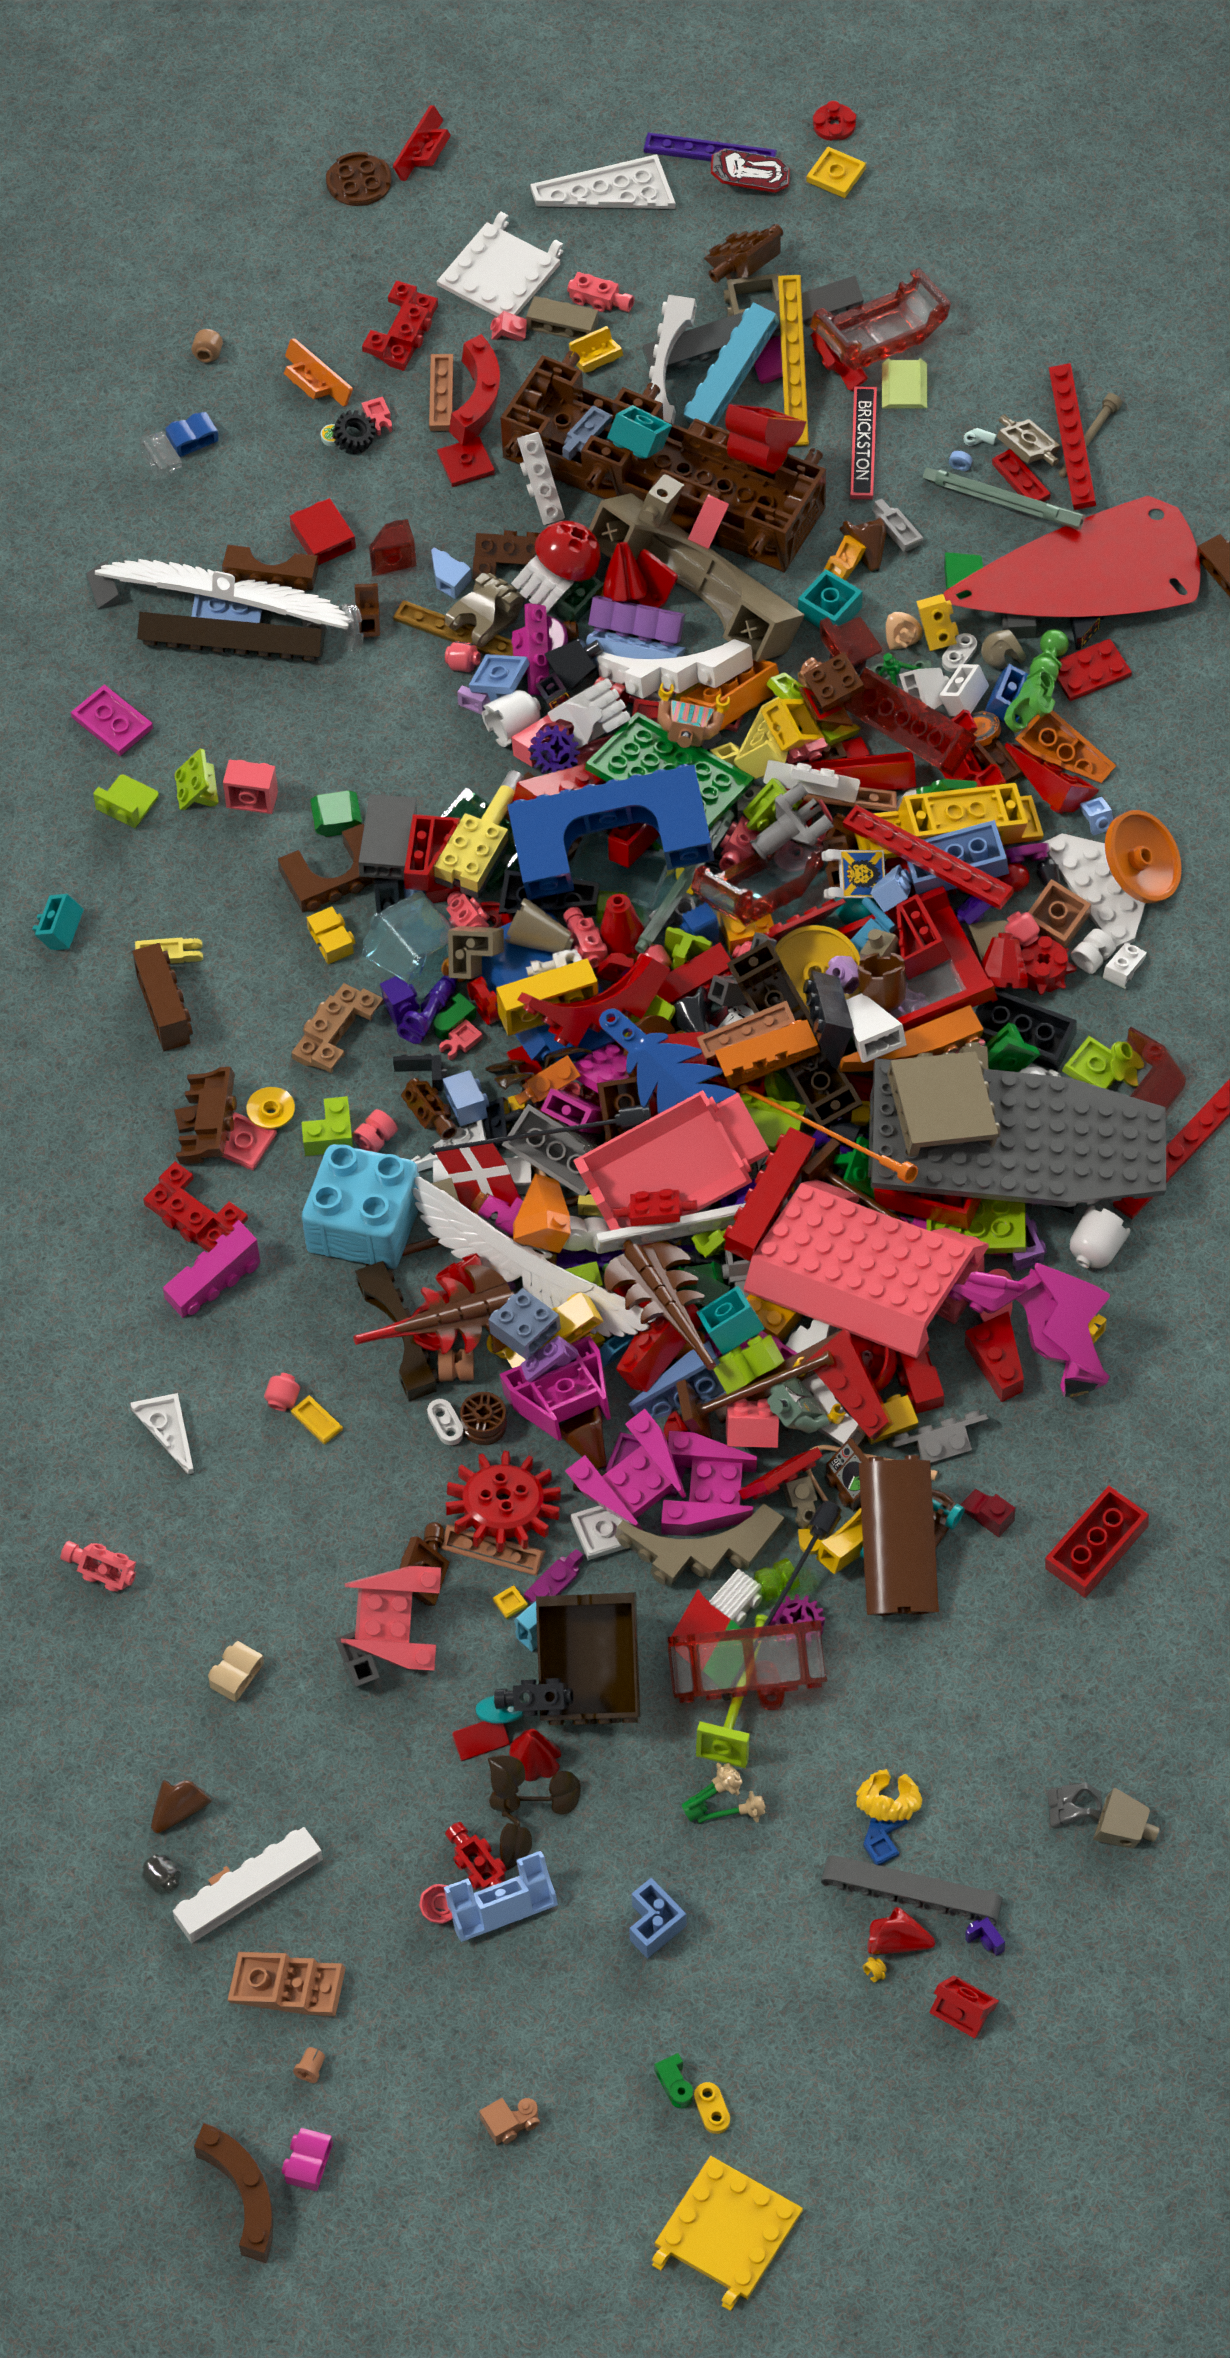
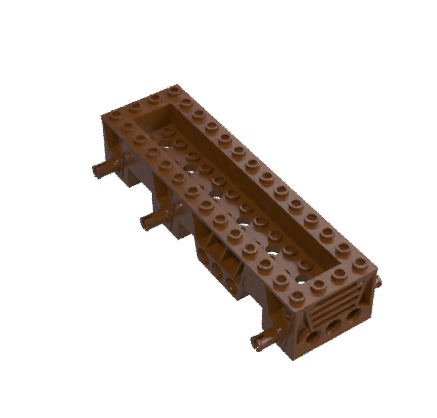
M568 351L562 362L544 355L540 357L500 417L502 458L520 465L524 461L517 438L539 432L553 478L603 499L632 493L644 502L651 488L666 474L684 484L670 521L690 534L709 494L729 504L712 543L781 572H786L826 508V469L817 465L823 457L821 451L817 449L816 453L813 454L815 448H811L804 460L787 453L781 467L776 472L770 473L729 458L727 442L730 432L695 418L688 430L669 423L672 427L663 449L648 458H639L633 454V451L615 446L613 441L607 437L616 414L632 405L663 420V403L655 400L661 391L660 388L655 384L651 389L653 383H649L641 395L622 387L616 398L612 400L583 388L582 370L574 368L580 361V356L576 352L572 355L573 351ZM593 405L612 415V422L598 437L591 435L581 452L578 451L577 455L571 460L562 456V447L565 445L564 441L567 438V433ZM562 420V421L567 422V423L561 425V424H558L557 421ZM683 469V470L688 471V472L685 473V474H682V473H679L678 470ZM719 486H725V487H727V488H729V489H727V490H721V489H719L718 487H719ZM664 492L661 497H666L667 493ZM761 502L767 503L769 506L763 505Z

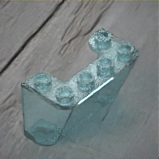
M607 830L584 834L570 865L572 879L600 883V895L611 897L615 894L626 895L635 908L652 913L657 909L676 873V869L668 870L664 850L659 849V852L647 848L628 868L608 860L609 835Z
M419 891L404 900H400L397 904L387 907L379 914H374L369 923L371 926L369 933L363 941V957L409 983L421 975L428 955L443 948L445 952L442 960L445 961L449 957L448 930L454 927L422 891Z

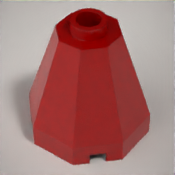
M998 933V937H992L981 962L988 980L991 979L995 987L1006 988L1012 986V988H1027L1028 976L1019 940L1013 938L1012 933Z

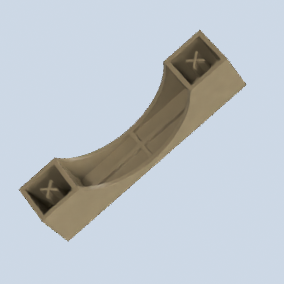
M632 493L601 500L589 530L595 535L602 553L612 558L617 544L621 542L629 544L636 560L642 550H648L678 575L676 581L678 584L695 593L717 613L723 623V638L729 642L735 639L751 645L752 658L755 661L759 662L780 656L789 650L804 617L802 612L712 549L705 548L688 540L690 534L669 520L659 529H656L639 520L638 516L644 502Z

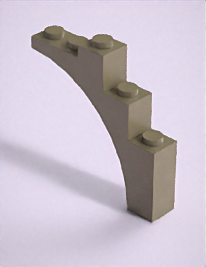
M763 1504L750 1518L735 1528L718 1535L700 1539L660 1537L642 1531L622 1520L617 1527L615 1538L623 1547L631 1548L637 1552L643 1561L651 1562L650 1574H652L653 1578L658 1583L666 1584L671 1588L687 1566H690L696 1575L704 1576L708 1580L726 1558L729 1559V1562L738 1569L744 1568L748 1571L780 1530L784 1517L766 1504Z

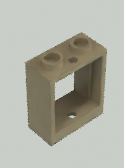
M780 273L727 280V290H723L725 303L730 305V307H727L728 317L746 310H739L736 294L772 290L774 302L778 301V276H780Z

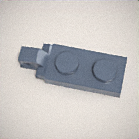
M593 405L567 433V438L564 441L565 445L562 447V456L571 460L577 455L578 451L581 452L591 435L598 437L612 422V415Z

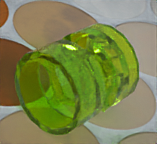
M787 1557L773 1563L772 1569L764 1567L753 1572L755 1581L762 1586V1596L766 1602L781 1595V1591L784 1590L795 1570ZM798 1576L788 1592L800 1587Z

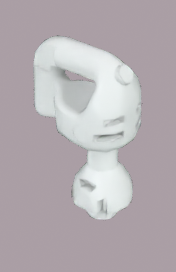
M576 949L563 950L552 955L553 960L530 961L531 966L526 967V971L529 977L565 966L572 960L573 963L580 961L582 957Z

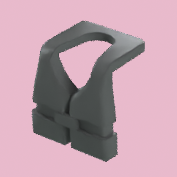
M1090 1784L1063 1785L1061 1788L1055 1787L1047 1791L1048 1805L1051 1807L1049 1809V1816L1052 1828L1063 1827L1066 1823L1070 1824L1087 1816L1096 1822L1099 1821L1103 1809L1101 1792ZM1084 1791H1087L1095 1799L1097 1810L1080 1808L1075 1802Z

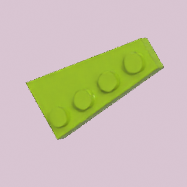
M785 672L771 677L766 684L780 699H803L798 688L804 686ZM816 722L819 728H821L822 722ZM853 724V726L841 725L835 731L821 730L826 744L831 746L854 737L861 728L856 724Z

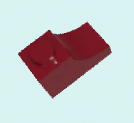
M975 1488L960 1505L965 1508L964 1513L998 1538L1015 1521L1016 1508L997 1494L989 1496Z

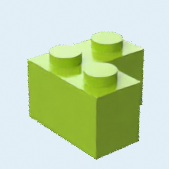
M348 1096L325 1098V1119L301 1122L305 1156L322 1155L333 1144L348 1145L353 1148Z
M758 1335L747 1342L749 1346L742 1349L739 1345L718 1358L720 1363L713 1370L727 1394L747 1385L756 1377L776 1368L785 1361L771 1335L764 1338Z

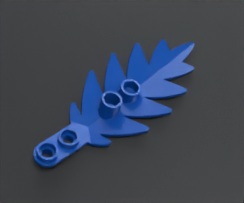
M608 1009L601 1014L599 1019L601 1028L628 1051L626 1061L627 1073L631 1074L637 1065L638 1094L643 1107L647 1106L656 1086L658 1114L702 1090L707 1098L713 1097L716 1104L736 1094L735 1090L726 1087L700 1084L723 1074L721 1068L703 1064L682 1063L701 1055V1049L681 1044L661 1043L668 1039L667 1034L650 1033L646 1035L617 1009ZM615 1017L613 1022L607 1021L609 1018ZM632 1032L630 1037L624 1036V1034Z

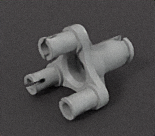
M800 782L784 795L780 794L775 798L777 821L757 835V839L750 841L764 860L767 858V855H772L791 839L812 846L818 841L817 838L834 827L825 814L809 828L805 827L809 819L822 811L820 805L810 810L817 803L814 798L798 811L792 810V806L809 794Z

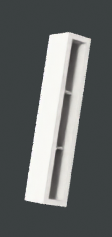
M305 1827L300 1830L291 1831L283 1841L278 1844L269 1845L261 1855L256 1858L247 1859L239 1869L234 1872L225 1873L217 1883L212 1886L203 1887L190 1900L181 1901L173 1910L174 1919L192 1944L322 1861V1851Z

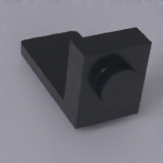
M405 1054L393 1057L394 1072L432 1071V1087H435L438 1091H443L442 1083L443 1078L447 1077V1068H442L441 1055L425 1054L422 1056H411Z

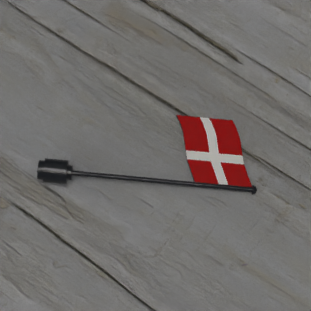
M642 1105L619 1108V1113L615 1114V1119L437 1148L432 1146L430 1153L437 1155L450 1178L452 1177L460 1203L478 1215L480 1208L489 1195L508 1202L509 1207L512 1206L517 1197L523 1200L517 1191L505 1160L494 1143L616 1124L617 1129L622 1128L624 1133L651 1118L649 1106L643 1107Z

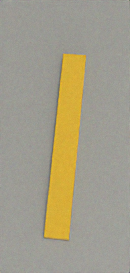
M801 275L778 276L784 414L806 421L804 431L794 446H809Z

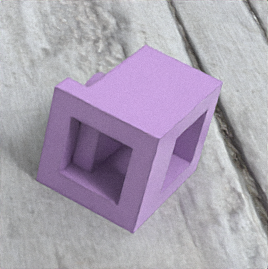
M835 956L828 962L829 968L825 973L840 977L843 992L845 994H852L859 987L858 965L851 956Z

